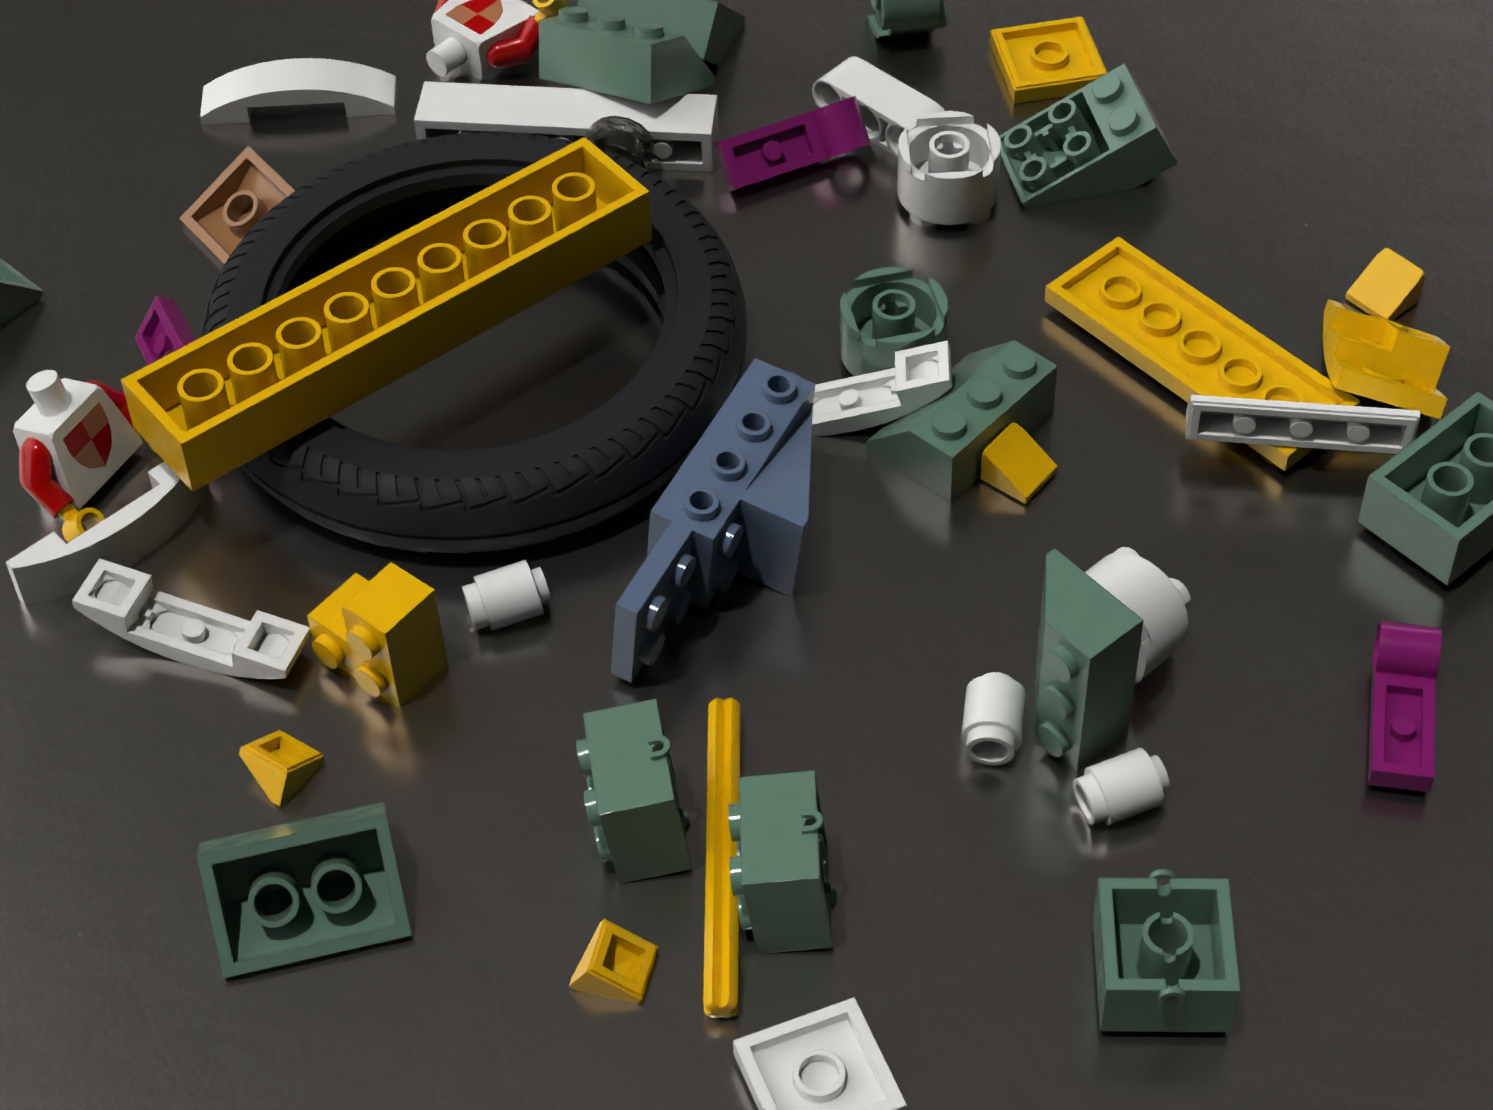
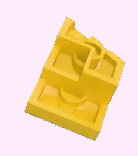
M1328 299L1323 316V351L1326 370L1334 387L1403 409L1419 410L1420 414L1441 419L1448 398L1436 389V385L1450 346L1437 336L1379 316L1364 315L1343 307L1342 303Z

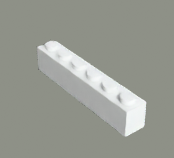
M424 81L414 117L417 140L453 134H477L479 132L512 133L513 135L516 133L547 136L549 139L554 137L574 142L586 137L599 149L618 155L620 158L628 159L645 169L713 172L716 155L714 143L718 142L719 136L717 95L684 94L648 104L588 89Z

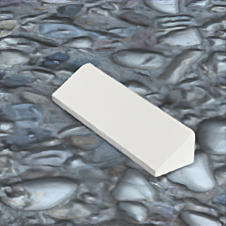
M1191 394L1186 410L1185 439L1398 454L1415 440L1420 420V411Z

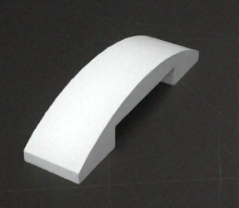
M294 58L258 63L229 72L206 84L203 87L200 121L201 125L250 123L252 107L342 102L345 104L347 117L395 115L396 76L367 65L334 59Z
M948 340L896 351L895 368L816 384L813 398L812 437L848 433L881 425L908 415L942 396L952 388L951 349Z
M162 462L148 471L152 486L150 491L66 544L55 532H52L6 561L18 598L27 605L77 593L99 558L130 568L154 552L183 526L202 501L209 488V484L192 492L166 462Z
M101 558L98 559L72 599L73 608L105 629L142 648L183 664L236 677L253 679L286 678L311 635V630L308 626L259 610L255 612L251 621L154 590L152 575Z

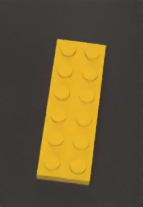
M1119 236L1046 285L1045 302L1186 402H1189L1192 394L1360 406V400L1346 391L1336 389L1328 378ZM1245 443L1284 471L1315 449Z

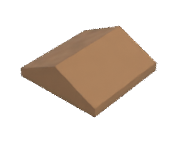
M247 146L179 219L225 265L227 259L247 232L269 210L295 192V190L253 149Z

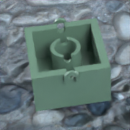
M651 699L583 713L586 739L576 740V748L582 775L587 778L588 790L583 791L590 827L594 828L601 862L612 860L619 884L692 869L685 832L690 825L688 813L681 809L675 770L670 754L671 744L665 735L657 700Z
M815 770L739 777V803L729 804L728 814L732 842H737V856L730 857V879L732 893L734 896L738 895L741 930L752 929L758 954L832 948L831 906L836 903L838 896L836 889L830 885L828 838Z
M1167 869L1153 871L1149 878H1098L1093 914V932L1100 1031L1232 1032L1240 996V982L1229 879L1175 878V873ZM1166 878L1168 879V884L1158 885L1157 880Z

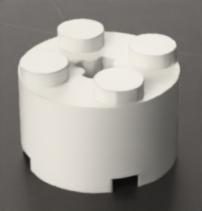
M938 111L918 118L917 126L908 133L906 128L900 134L898 142L897 193L903 207L910 212V219L913 223L923 227H929L934 224L956 225L967 222L979 224L990 217V209L994 206L998 197L1001 154L1000 137L992 126L987 123L986 130L974 123L973 115L965 112Z
M1121 547L1102 558L1085 573L1144 620L1135 685H1137L1185 642L1189 628L1186 609L1191 604V597L1185 585L1179 580L1168 578L1157 566L1140 557L1133 549Z

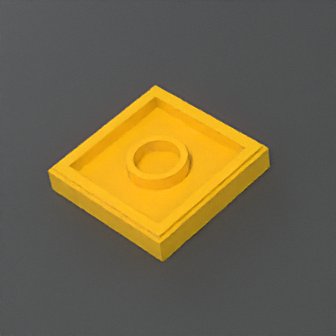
M1083 16L990 30V46L1014 104L1068 96L1107 73Z

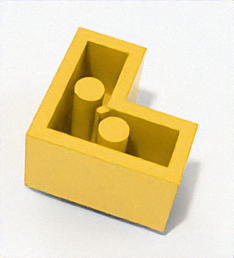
M392 562L385 566L370 581L358 573L353 574L307 615L313 639L311 646L319 660L330 668H341L353 676L368 694L374 697L382 695L398 707L404 705L448 664L435 589Z

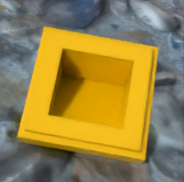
M1384 248L1349 288L1345 299L1371 316H1379L1392 321L1420 300L1425 272L1393 250Z
M1011 422L984 449L981 458L980 479L1026 504L1058 471V465L1020 425Z

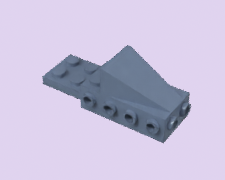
M754 358L650 511L647 558L615 605L611 674L632 683L643 664L651 666L658 658L665 641L664 632L670 623L679 624L684 618L690 603L706 610L718 590L725 593L729 589L736 573H740L793 597L798 588L809 519L812 414L815 383L803 379L793 372L782 370Z

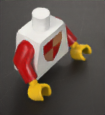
M438 0L431 19L435 47L427 52V63L433 72L441 77L458 67L479 80H488L507 69L527 65L534 55L539 53V20L558 16L559 9L568 7L567 0H532L538 9L522 0Z
M44 370L34 374L27 381L26 388L34 404L16 421L13 429L19 447L20 483L54 519L60 516L64 520L62 533L65 540L69 543L86 532L81 523L89 530L105 520L103 514L97 509H80L143 444L139 433L133 428L124 392L97 380L82 382L68 378L60 379L56 371Z

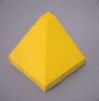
M281 730L241 746L239 756L270 801L279 807L286 804L323 764L325 757L321 752Z
M604 918L599 923L571 978L569 987L578 992L638 1004L642 1001L659 947Z

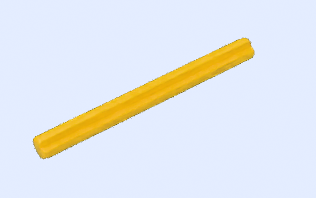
M717 697L708 704L703 1003L705 1014L713 1019L719 1017L732 1018L739 1011L738 895H733L730 879V857L737 856V842H732L728 807L729 804L739 803L741 713L740 703L732 697L725 700Z

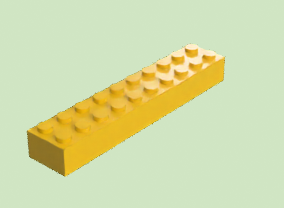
M583 137L122 378L121 383L133 428L189 489L194 492L651 241L650 191L586 137Z

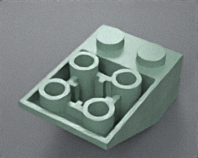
M1125 64L1102 75L999 135L1001 158L1025 208L1134 189L1178 164L1146 98Z

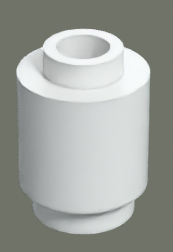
M526 559L474 576V583L462 586L465 601L476 630L490 626L491 631L542 615L544 611L541 603L551 600L541 567L530 570Z
M991 672L973 679L967 685L961 739L966 746L967 755L978 763L985 765L1005 764L1012 760L1015 751L1021 746L1026 691L1019 682L1012 679L1009 675Z
M1141 747L1085 768L1083 776L1073 780L1076 800L1082 814L1090 825L1104 821L1109 826L1163 805V791L1170 788L1169 777L1161 759L1157 755L1149 757L1147 752Z

